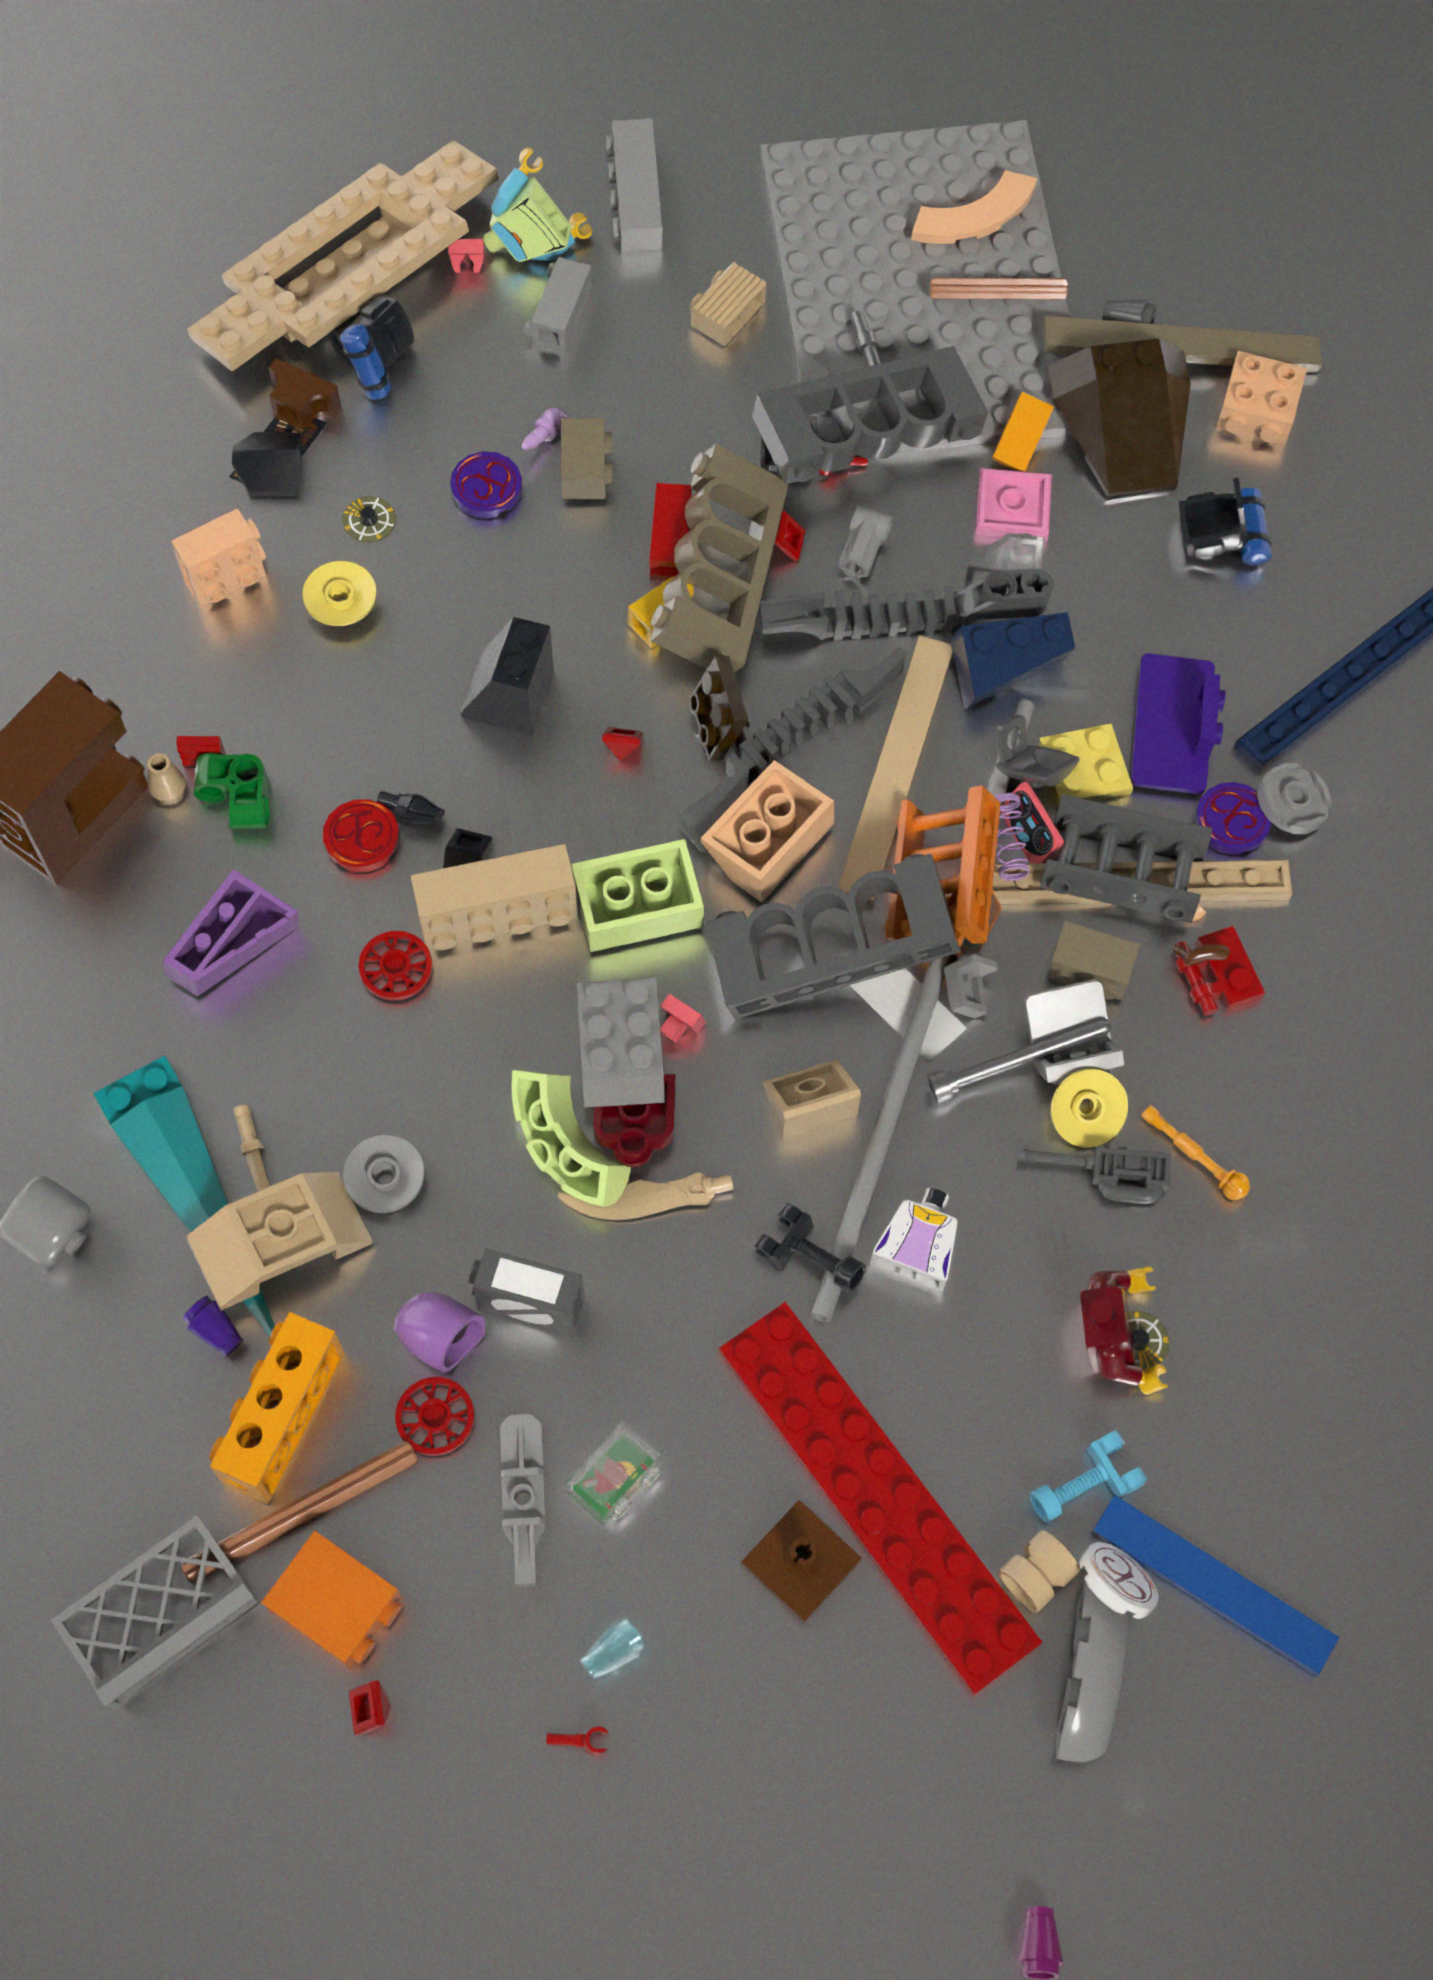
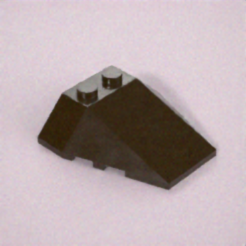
M1159 338L1095 345L1047 366L1046 372L1052 402L1057 411L1061 410L1070 426L1069 432L1074 440L1077 439L1087 455L1085 459L1107 497L1177 488L1191 385L1184 350Z

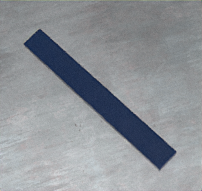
M1433 588L1236 740L1234 747L1261 772L1433 637Z

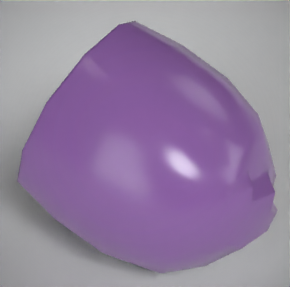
M424 1292L417 1294L401 1306L394 1320V1331L410 1353L428 1366L445 1373L454 1368L469 1351L477 1346L485 1335V1321L481 1315L447 1295L437 1292ZM468 1324L465 1335L456 1343H452L460 1330Z

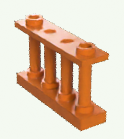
M983 785L969 788L967 804L961 809L925 815L909 799L901 800L900 816L897 818L898 835L894 864L901 863L903 859L913 854L927 855L931 853L935 862L962 858L958 876L941 880L945 895L958 893L957 907L954 912L950 913L953 925L972 944L987 942L1001 803ZM965 824L964 838L961 842L923 849L925 830ZM891 893L889 914L885 922L886 939L890 942L912 936L903 899L894 893Z

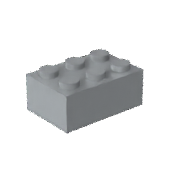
M656 978L577 983L584 1108L665 1103Z

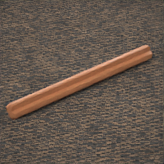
M404 1441L217 1543L230 1562L233 1563L417 1462V1455L408 1441ZM210 1549L208 1561L219 1563ZM203 1551L190 1558L202 1560ZM181 1563L186 1579L191 1584H195L198 1579L200 1566ZM207 1567L205 1578L220 1569Z

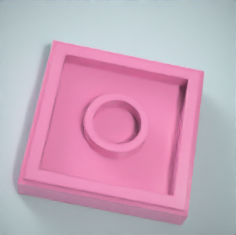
M980 468L975 535L1047 542L1052 474Z

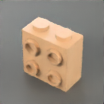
M1238 351L1216 428L1227 430L1233 434H1243L1262 439L1268 443L1285 445L1294 422L1307 368Z
M238 508L171 541L183 580L200 608L210 603H217L224 599L226 595L242 587L251 586L260 578L266 576L262 563L266 559V555L258 542L261 539L260 533L253 520L248 519L245 521Z

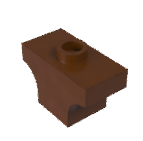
M277 358L268 368L273 386L269 399L275 418L305 431L313 419L320 416L335 417L340 410L341 402L337 385L319 378L317 374L310 370H301Z

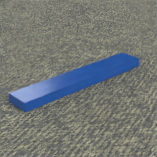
M1116 1495L1112 1497L1092 1531L1093 1535L1107 1544L1123 1550L1140 1565L1314 1676L1320 1674L1340 1638Z

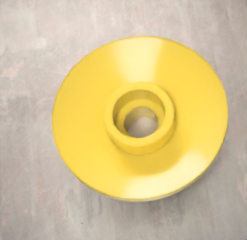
M333 561L319 566L308 576L303 586L302 597L306 610L317 621L330 626H346L360 621L372 610L376 601L377 590L373 577L362 566L349 561ZM339 598H346V600L341 602L336 601Z
M1083 1069L1074 1072L1061 1082L1053 1095L1050 1110L1052 1123L1058 1134L1072 1145L1083 1148L1103 1145L1114 1138L1125 1123L1128 1113V1099L1125 1089L1118 1079L1103 1070ZM1084 1099H1089V1107L1085 1111H1080V1103Z

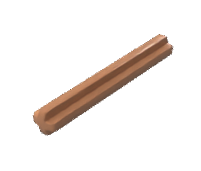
M933 277L929 285V294L932 299L1063 300L1067 297L1068 282L1065 278Z

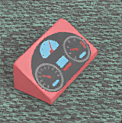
M1025 781L1013 791V794L1020 797L1021 804L1016 809L1011 810L1020 811L1022 815L1014 819H1004L1008 828L1014 826L1024 828L1021 833L1013 834L1017 842L1026 844L1022 851L1030 864L1047 863V859L1056 861L1059 859L1064 840L1032 787ZM1005 800L1002 805H1010L1016 801ZM1011 813L1004 816H1016L1019 813ZM1012 829V830H1010V831H1011V832H1015V831H1019V830H1021V829Z

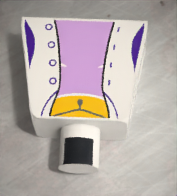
M927 1188L921 1205L910 1200H904L876 1244L870 1266L943 1293L949 1275L958 1220L955 1217L944 1214L949 1195L939 1189Z

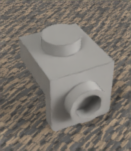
M968 953L960 956L957 962L944 967L947 1000L951 1011L975 1019L987 1014L981 977L997 971V961L982 957L979 953Z

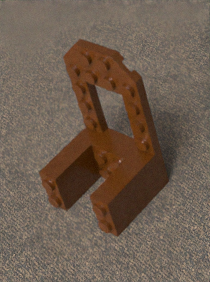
M58 671L0 731V844L56 885L148 788V783L143 773L145 771L144 766L132 755L128 754L124 757L116 751L114 746L127 732L121 718L123 714L121 709L108 698L101 700L96 697L91 688L80 678L74 677L71 679L61 671Z

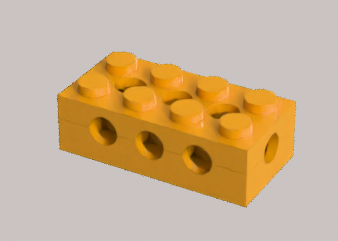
M292 1312L288 1313L284 1323L279 1321L275 1325L269 1339L271 1348L265 1360L259 1359L255 1364L249 1378V1382L252 1385L245 1399L240 1397L236 1401L229 1418L232 1424L226 1436H220L216 1440L209 1456V1460L212 1461L210 1467L224 1486L267 1505L270 1504L345 1355L335 1331Z

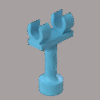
M1118 1430L1112 1431L1099 1440L1092 1442L1086 1449L1096 1466L1092 1470H1088L1085 1474L1079 1475L1056 1489L1052 1490L1049 1486L1043 1485L1030 1492L1031 1503L1045 1523L1062 1515L1061 1506L1063 1503L1081 1495V1493L1099 1485V1483L1105 1481L1112 1494L1122 1498L1148 1481L1140 1466L1120 1477L1107 1457L1126 1444Z

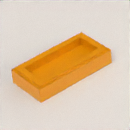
M1021 392L991 459L1015 471L1025 472L1054 406Z

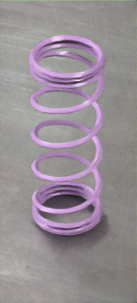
M1002 793L994 796L999 802L1005 800L1016 801L1010 805L1000 806V811L1008 812L999 815V818L1014 819L1022 815L1020 811H1011L1021 804L1018 795ZM1011 813H1019L1016 816H1004ZM1014 826L1002 831L998 829V836L1002 833L1019 834L1024 828ZM1012 829H1021L1015 832H1006ZM997 841V845L1001 849L997 852L996 857L1003 863L998 869L999 877L1007 881L1025 878L1029 874V867L1025 865L1028 862L1026 858H1016L1005 862L1000 859L999 855L1004 849L1019 850L1024 848L1026 844L1014 842L1002 846ZM1013 845H1023L1020 847H1010ZM1024 860V862L1021 863H1011L1014 861ZM1011 869H1024V870H1025V871H1023V872H1021V873H1016V874H1006V873H1003V872H1005V871H1007V870H1011Z

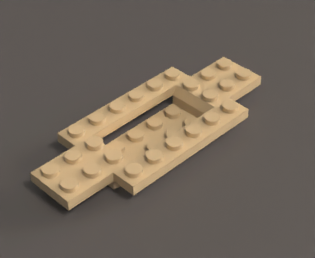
M455 140L444 145L440 150L417 164L403 176H400L380 162L223 273L222 278L225 286L235 292L236 295L230 297L222 305L189 327L187 331L191 340L232 372L281 336L290 342L297 339L309 348L370 304L375 298L381 296L468 233L467 221L454 211L499 180L497 168ZM379 206L382 214L380 219L373 222L366 229L345 242L283 288L274 282L278 277Z

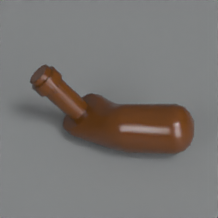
M1176 945L1173 948L1174 953L1184 958V963L1188 966H1194L1207 960H1226L1230 955L1229 948L1226 945H1204L1191 952H1187L1180 945Z

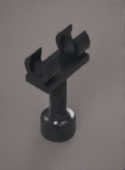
M787 1202L777 1213L781 1217L779 1221L791 1229L783 1241L779 1244L770 1236L762 1234L753 1245L757 1248L755 1252L760 1257L774 1263L780 1269H783L794 1252L800 1253V1255L835 1275L834 1284L848 1293L853 1292L858 1287L866 1271V1265L854 1257L848 1256L846 1259L840 1260L805 1239L814 1227L811 1216Z

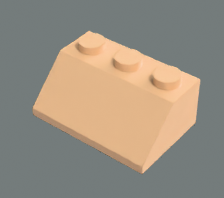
M774 760L701 837V843L733 883L760 902H763L834 825V800Z

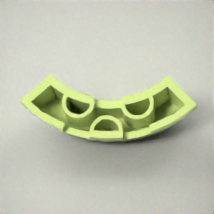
M512 1070V1103L515 1119L521 1122L528 1142L525 1147L540 1170L547 1172L562 1186L560 1189L579 1200L602 1207L615 1204L625 1190L631 1167L622 1165L605 1156L584 1135L572 1106L571 1076Z

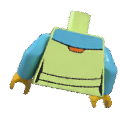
M528 147L520 153V168H514L498 190L491 207L493 212L489 224L491 231L484 234V242L490 252L495 253L506 248L513 258L519 262L529 259L553 261L575 244L576 237L581 239L589 238L592 234V227L587 223L578 229L579 225L587 219L581 212L574 213L568 222L536 178L533 176L528 179L527 175L529 172H538L543 166V160L540 156L536 159L535 163L527 165V159L533 153V149Z

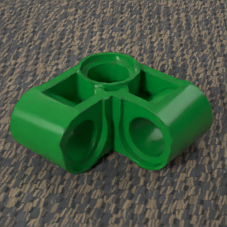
M207 753L199 755L196 758L195 798L210 803L229 801L230 824L227 826L228 829L268 828L270 819V781L260 758L254 754L220 755ZM252 774H255V775H256L255 778H253V779H251V780H248V781H244V780H243V779H244L245 777H247L248 775H252Z

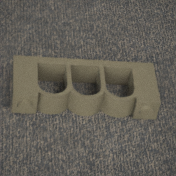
M715 443L705 453H699L691 467V472L694 475L690 488L696 491V493L690 497L685 506V518L690 531L679 539L674 548V560L680 573L667 583L663 591L664 606H658L652 616L651 625L654 626L650 641L708 669L715 656H729L735 673L746 662L789 484H785L782 478ZM709 500L715 501L750 519L751 524L748 535L720 520L712 511ZM698 541L740 561L738 576L735 577L708 562L701 554ZM687 584L693 585L731 604L727 621L695 604L689 595Z

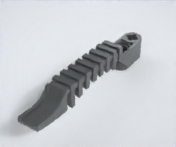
M1042 569L997 570L960 589V591H953V586H943L941 597L934 600V590H924L922 601H915V593H906L904 602H897V594H887L886 603L879 604V594L869 595L867 605H862L861 593H852L849 606L844 605L843 590L834 591L831 607L823 608L825 593L761 600L759 610L762 634L804 632L812 634L820 640L833 637V641H840L843 639V636H851V639H861V635L879 638L880 634L887 633L888 637H895L898 632H906V635H915L916 631H924V634H933L934 630L942 629V633H949L958 625L960 627L972 625V622L978 619L1039 616L1048 605L1054 581L1048 572Z
M899 647L880 664L864 671L842 669L834 677L831 674L825 677L820 688L816 685L809 690V697L805 699L801 696L795 701V708L791 710L790 707H787L781 712V718L778 721L776 718H773L767 722V729L764 732L762 729H759L753 733V740L750 743L748 740H745L739 744V757L734 752L726 757V774L730 778L684 810L677 819V826L701 853L708 852L701 843V837L748 788V784L756 780L766 769V766L768 767L774 760L777 761V751L782 757H785L790 753L789 739L796 746L803 743V728L811 737L818 734V719L828 729L836 725L835 711L847 724L854 720L853 706L858 711H861L882 694L903 671L906 653Z

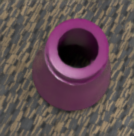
M1043 1906L1027 1908V1917L1025 1919L1018 1964L1022 1966V1975L1026 1978L1037 1980L1056 1979L1059 1977V1967L1064 1965L1054 1919V1909Z

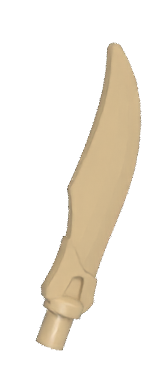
M697 1172L686 1178L669 1181L668 1183H653L644 1180L629 1183L617 1202L608 1207L589 1204L565 1192H560L558 1198L576 1212L589 1217L605 1220H629L686 1205H708L715 1197L714 1194L734 1189L730 1174L710 1179V1176Z

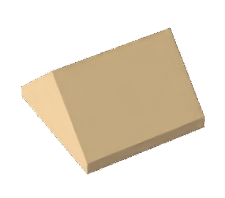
M837 1059L763 1082V1087L782 1139L858 1115L861 1099L860 1089Z

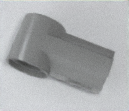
M858 504L850 524L849 538L838 566L847 576L855 579L868 577L879 547L884 546L893 522V515Z

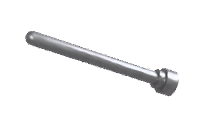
M1102 1019L954 1073L952 1070L944 1072L943 1069L927 1074V1080L937 1104L953 1098V1094L959 1092V1087L1104 1036L1111 1031V1024L1109 1021Z

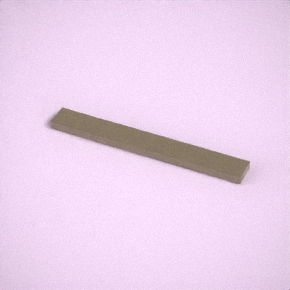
M1045 316L1043 321L1044 352L1074 354L1089 346L1159 338L1184 350L1186 363L1233 366L1237 352L1241 351L1307 368L1306 372H1319L1322 366L1319 336Z

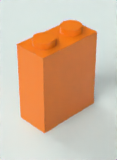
M314 1530L261 1603L273 1615L348 1669H351L355 1662L361 1664L369 1656L376 1643L372 1638L382 1625L388 1627L394 1621L402 1607L398 1603L402 1596L396 1587Z

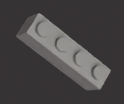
M653 118L612 120V135H606L607 157L614 156V162H608L609 183H616V189H610L611 211L618 210V216L612 217L613 237L620 238L621 252L662 250V220Z

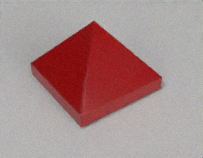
M782 511L774 545L795 562L799 560L806 530L785 511Z
M608 727L602 735V741L621 761L640 745L644 733L638 730Z
M379 1680L371 1681L349 1690L354 1735H360L385 1725L391 1705Z

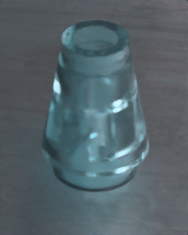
M626 1617L620 1623L614 1621L580 1660L593 1679L597 1680L602 1675L604 1676L640 1657V1651L647 1644L635 1626Z

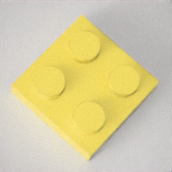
M1111 723L1039 738L1038 746L1067 752L1079 757L1080 760L1073 771L1062 782L1051 786L1057 807L1061 794L1095 802L1131 795L1133 786Z

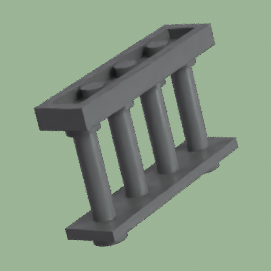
M1061 794L1054 825L1057 830L1065 831L1064 843L1061 847L1058 861L1047 859L1040 888L1052 890L1058 894H1069L1164 916L1175 921L1181 920L1192 923L1201 894L1188 892L1193 861H1203L1211 839L1212 828ZM1080 835L1102 840L1096 870L1073 865ZM1117 844L1140 849L1134 879L1111 874ZM1155 852L1178 857L1172 888L1149 883Z

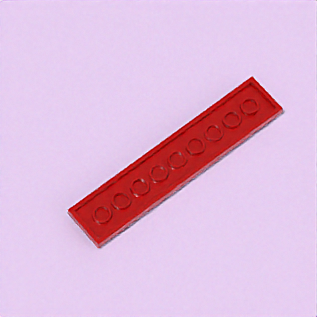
M786 1302L718 1348L720 1356L972 1696H975L1043 1643Z

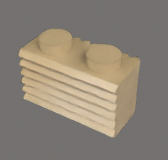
M736 262L732 263L725 271L719 270L714 275L710 288L704 294L700 292L693 298L689 307L691 311V326L721 345L726 346L732 337L739 333L744 324H747L748 320L764 305L766 282L764 279L760 280L758 276H754L753 273H749L742 266H738Z

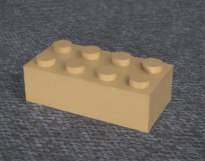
M566 844L410 875L424 942L428 949L447 950L454 947L457 943L472 940L474 942H486L493 939L496 935L510 932L512 934H524L535 927L544 925L558 927L568 924L573 919H578L576 887Z

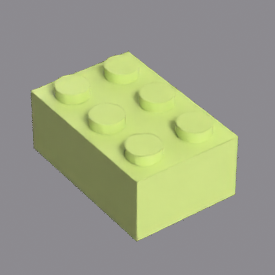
M685 839L571 864L576 887V898L590 952L704 927V905Z

